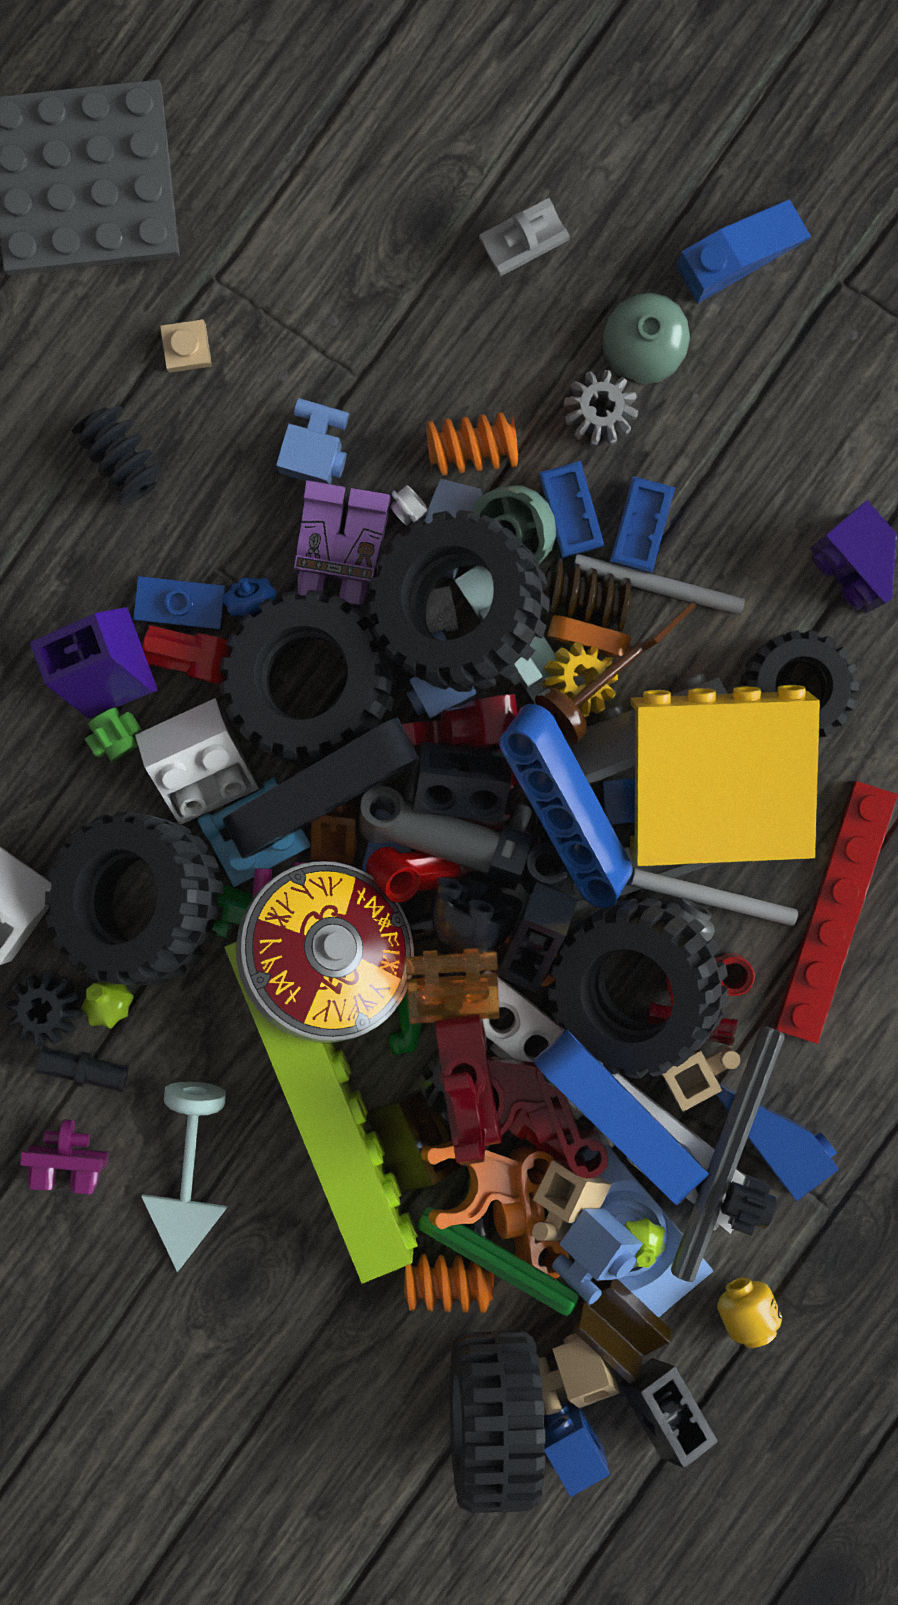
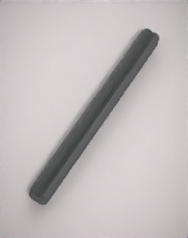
M762 1026L759 1030L707 1170L709 1175L702 1183L673 1261L671 1273L683 1281L693 1282L696 1278L784 1041V1034L771 1027Z

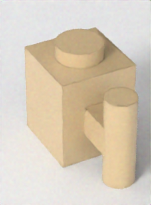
M727 1045L719 1046L714 1053L706 1057L698 1049L679 1067L672 1066L661 1076L676 1104L682 1111H685L722 1091L715 1075L726 1069L738 1067L740 1056Z
M552 1160L533 1199L550 1211L545 1222H538L534 1225L532 1230L534 1238L539 1241H562L572 1227L570 1224L576 1221L583 1209L601 1208L612 1184L600 1176L588 1179L580 1177L571 1170L567 1161Z
M576 1333L566 1337L563 1340V1345L553 1348L558 1370L550 1372L546 1357L539 1358L545 1415H552L562 1410L557 1394L566 1391L568 1400L579 1408L620 1393L612 1367Z

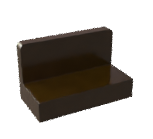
M421 1089L408 1094L394 1103L373 1108L368 1111L367 1115L373 1131H376L385 1152V1160L390 1172L394 1173L401 1192L432 1186L462 1168L460 1163H456L455 1158H448L437 1164H431L422 1159L421 1150L425 1145H441L451 1140L439 1112L434 1113L430 1110L427 1104L428 1098L423 1096Z
M618 1279L602 1280L595 1284L602 1291L601 1296L596 1302L589 1305L581 1296L579 1297L573 1329L585 1343L627 1382L633 1384L640 1380L643 1356L669 1343L671 1329Z

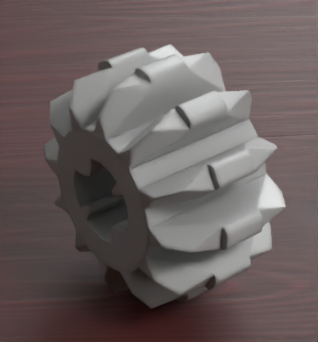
M609 370L604 371L601 382H597L596 376L591 371L585 375L586 386L574 381L570 389L576 397H566L563 405L565 408L573 411L565 417L566 425L581 424L574 436L579 440L584 437L587 431L592 433L590 445L595 447L599 443L601 434H604L609 445H613L617 441L615 430L627 436L631 431V427L626 420H635L638 416V410L628 406L636 400V393H621L627 384V380L624 377L618 379L615 385L609 383L611 379V371ZM597 400L605 402V409L607 411L604 417L596 415L595 405Z

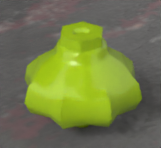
M98 981L87 988L86 999L81 1008L87 1014L91 1026L103 1025L107 1028H113L119 1020L128 1017L129 1006L134 996L127 990L126 985Z
M647 1217L638 1221H626L624 1226L643 1243L634 1256L636 1258L634 1267L649 1268L656 1262V1258L666 1250L664 1242L665 1229L660 1225L653 1224Z

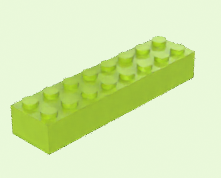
M236 941L230 943L224 948L361 1283L363 1284L411 1264L413 1261V1248L418 1246L416 1237H418L417 1229L410 1213H401L399 1197L402 1194L394 1173L391 1171L385 1174L382 1163H384L382 1156L385 1155L377 1132L369 1133L365 1122L367 1121L366 1115H368V1110L360 1091H351L348 1080H350L349 1075L352 1072L344 1051L341 1049L335 1052L332 1043L312 1042L294 1037L269 1022L257 1010L244 989L237 966Z

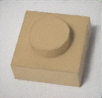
M204 319L160 326L166 368L169 373L212 367Z

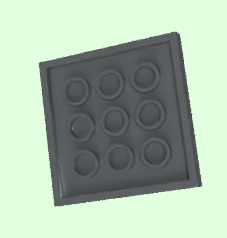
M160 80L0 96V237L4 271L8 276L180 257L163 93Z

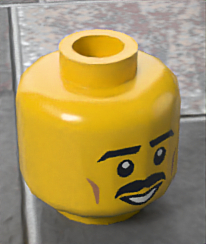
M748 1277L737 1278L728 1283L725 1287L726 1291L718 1300L717 1309L730 1339L739 1344H744L748 1348L761 1347L771 1342L776 1337V1331L781 1325L782 1316L769 1286L760 1281H751Z

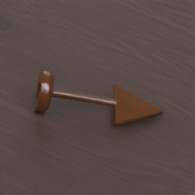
M693 601L643 643L637 642L572 699L556 688H545L536 695V705L544 707L551 713L566 741L571 744H577L587 732L586 720L579 707L642 652L659 643L697 605Z

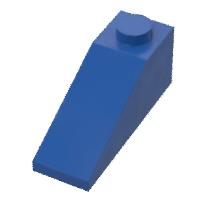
M789 199L726 226L683 250L676 268L698 304L808 241L811 235Z
M720 1085L722 1091L715 1095L729 1112L736 1092ZM759 1105L748 1139L790 1195L798 1201L839 1170L831 1159L837 1152L821 1132L814 1136L804 1126Z

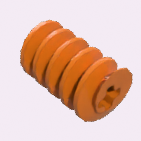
M497 412L494 425L491 426L487 417L481 414L478 417L476 428H473L469 418L464 416L461 418L459 430H455L451 420L448 418L444 420L442 431L439 433L433 421H427L426 423L431 471L433 465L437 464L442 476H447L450 463L454 462L459 473L465 474L467 462L472 460L477 472H481L485 458H489L494 469L497 470L500 468L502 456H507L512 468L517 467L518 450L513 416L511 424H508L504 414Z
M426 1254L420 1255L416 1267L412 1266V1264L405 1266L404 1298H406L410 1311H415L420 1298H423L428 1312H433L437 1300L441 1299L445 1312H451L455 1300H459L463 1313H468L472 1301L476 1300L480 1312L486 1314L490 1301H493L494 1274L483 1269V1267L473 1261L470 1262L469 1268H465L461 1255L455 1256L451 1268L447 1267L443 1254L437 1256L433 1267H430Z

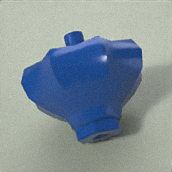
M242 578L239 580V583L232 584L230 590L223 595L222 602L227 607V611L231 616L243 618L249 612L253 617H256L262 612L259 604L269 598L274 601L276 590L270 585V581L267 578Z

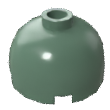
M652 292L634 294L620 302L607 318L602 336L604 357L612 370L621 376L622 374L627 379L634 380V383L642 385L660 382L674 374L685 359L690 342L688 320L679 305L667 296Z
M501 486L480 496L475 501L476 505L473 507V512L479 518L486 515L498 521L504 528H508L533 553L539 562L538 565L552 550L556 538L555 517L549 504L536 491L524 486Z

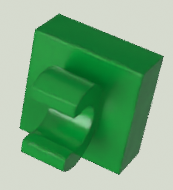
M223 885L224 895L218 896V907H223L222 920H215L212 930L217 932V936L226 938L233 923L240 925L253 894Z

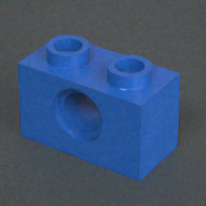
M566 1402L560 1403L562 1408L560 1412L552 1415L544 1414V1451L569 1496L572 1497L609 1476L610 1472L603 1445L582 1408L577 1407L573 1403L567 1405Z

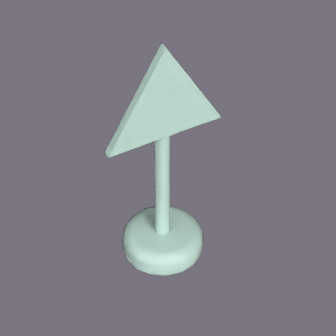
M177 1082L165 1087L164 1103L175 1112L188 1115L180 1199L146 1194L141 1196L177 1272L228 1207L191 1201L198 1117L220 1111L225 1105L226 1091L221 1087L203 1082Z

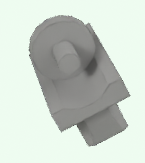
M547 198L481 233L479 239L499 277L569 241L570 235L560 221L550 198Z

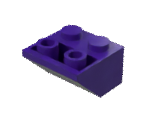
M866 500L810 547V550L815 554L812 560L825 576L830 577L833 575L843 586L841 590L842 596L856 610L862 608L865 613H868L892 599L897 533L870 502Z
M127 607L94 613L29 642L45 685L87 718L95 717L111 708H117L158 691Z

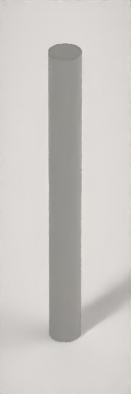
M579 554L576 555L574 563L580 564V573L586 574L590 568H594L597 570V577L601 579L608 572L614 575V582L620 583L625 577L630 579L631 586L688 602L694 601L695 604L741 615L745 598Z
M633 868L632 875L628 880V884L631 886L790 926L796 923L798 911L794 908Z

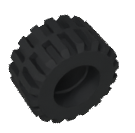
M799 630L790 631L763 644L747 661L745 665L747 666L746 672L741 675L740 684H744V686L760 688L761 693L776 692V677L784 665L790 662H801L808 665L815 671L821 684L819 738L826 737L835 732L834 729L836 727L842 726L848 720L846 715L848 711L854 710L857 702L853 699V694L859 691V682H854L852 675L857 672L855 663L848 664L845 657L849 653L844 647L838 649L833 645L836 641L828 635L822 638L818 636V632L811 630L805 633Z

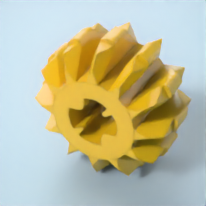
M581 642L574 643L570 651L560 648L554 653L556 661L550 660L544 666V670L551 677L543 680L541 687L556 688L572 699L606 670L605 668L612 663V658L606 657L601 661L598 660V646L590 647L585 653ZM582 675L586 683L578 687L573 679ZM618 675L613 677L579 707L584 718L589 716L590 710L596 714L605 709L604 701H610L615 697L616 692L609 685L618 680Z

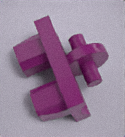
M64 1119L60 1132L46 1130L44 1133V1143L56 1144L58 1147L30 1145L28 1151L21 1152L20 1166H28L27 1178L29 1189L52 1190L55 1187L57 1169L71 1170L70 1192L92 1194L96 1190L100 1172L108 1165L109 1152L73 1149V1146L88 1147L90 1134L75 1133V1121Z

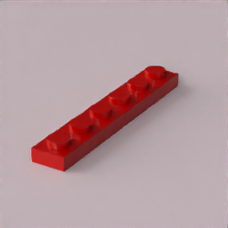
M853 781L774 1029L816 1044L819 1043L898 794L859 781Z

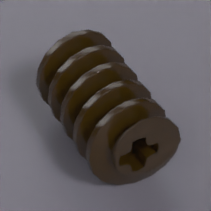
M556 558L550 568H548L545 576L548 587L542 591L550 599V614L555 615L562 604L566 605L568 618H573L578 610L582 609L584 622L590 623L594 616L599 614L601 627L607 628L610 622L616 619L618 632L622 633L633 596L630 579L624 577L615 588L614 575L607 572L600 583H598L596 569L590 568L584 577L581 578L580 564L573 563L568 571L564 573L563 559Z

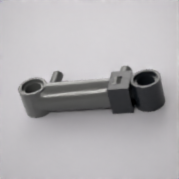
M417 769L411 771L402 796L391 787L377 786L368 790L361 799L358 827L360 833L371 842L385 843L391 841L488 874L486 881L512 890L516 889L519 879H521L522 886L528 894H531L536 882L560 892L569 874L552 842L539 843L529 851L534 836L525 833L532 810L527 805L518 804L515 806L509 826H504L502 832L458 817L413 812L414 784ZM382 809L389 812L392 817L388 820H378L370 813L374 810ZM540 864L548 865L554 870L555 876H543L536 870L535 866Z

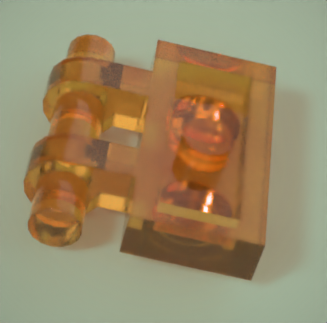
M478 948L464 949V953L437 955V950L423 951L424 956L405 957L406 975L425 974V978L407 979L410 1024L436 1022V1020L481 1013L482 1019L499 1018L497 974L480 975L479 973L481 970H497L496 951L478 952ZM465 972L466 975L439 977L438 973Z

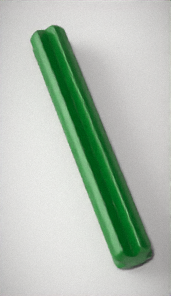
M427 1207L422 1213L417 1226L420 1231L559 1313L568 1316L574 1309L579 1294L572 1288L463 1224L452 1225L445 1229L435 1227L429 1221V1214L435 1209L434 1207Z

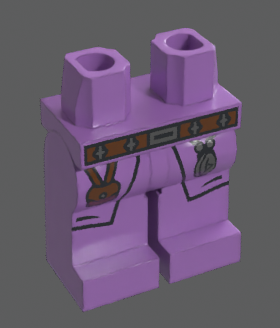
M306 480L305 501L294 564L295 572L298 575V593L301 596H306L308 590L324 592L326 580L340 582L342 584L339 597L346 600L352 607L362 609L368 594L370 580L372 577L376 578L378 568L376 563L380 558L390 512L391 497L389 494L351 488L344 534H341L347 502L346 487Z

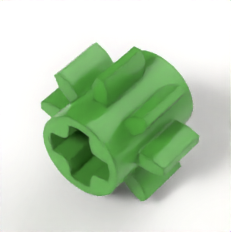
M114 707L88 723L93 734L85 738V741L95 757H101L106 754L110 761L114 762L138 747L134 735L141 732L142 729L132 713L126 712L121 716L117 708Z

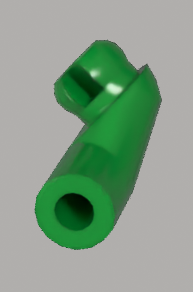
M412 990L406 991L405 996L396 1008L402 1031L392 1032L388 1036L391 1052L397 1056L408 1052L409 1055L418 1048L422 1019L415 993Z

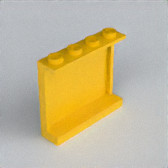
M782 685L778 687V692L761 693V689L757 687L743 686L733 688V694H716L714 689L695 688L688 690V696H671V692L666 690H648L643 692V697L630 698V704L635 709V836H630V854L637 866L815 858L820 700L809 691H805L806 688L800 685Z

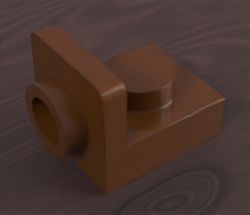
M353 798L312 822L311 859L354 865L357 858L358 817L362 798Z

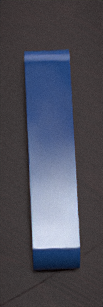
M527 704L521 707L500 737L499 745L501 751L582 897L593 906L599 908L611 907L616 903L632 875V863L554 717L542 706Z
M567 1029L533 1060L540 1071L676 1205L709 1175L706 1169Z

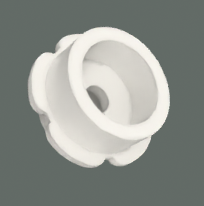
M408 485L398 493L395 490L392 492V496L396 501L390 507L405 525L412 521L415 522L427 514L428 507Z

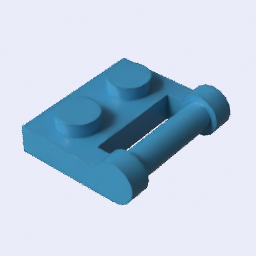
M275 777L264 782V788L213 815L207 812L197 818L233 887L253 878L255 868L270 869L311 847V842L303 828L246 859H242L232 839L229 841L225 840L221 832L222 829L226 828L222 819L279 785Z

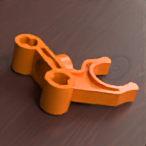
M453 1141L435 1146L425 1145L421 1150L422 1159L428 1163L437 1164L448 1158H455ZM528 1146L514 1149L508 1158L485 1150L484 1162L466 1165L471 1176L470 1191L466 1199L453 1209H434L429 1214L430 1223L439 1229H445L458 1224H474L486 1213L490 1203L494 1200L493 1218L496 1230L502 1239L514 1238L517 1257L555 1279L559 1278L560 1275L552 1268L553 1262L560 1255H565L569 1259L568 1252L559 1245L560 1242L539 1241L533 1236L532 1230L534 1225L538 1222H545L544 1207L533 1199L551 1161L555 1159L546 1152ZM547 1249L545 1259L542 1263H538L540 1253Z

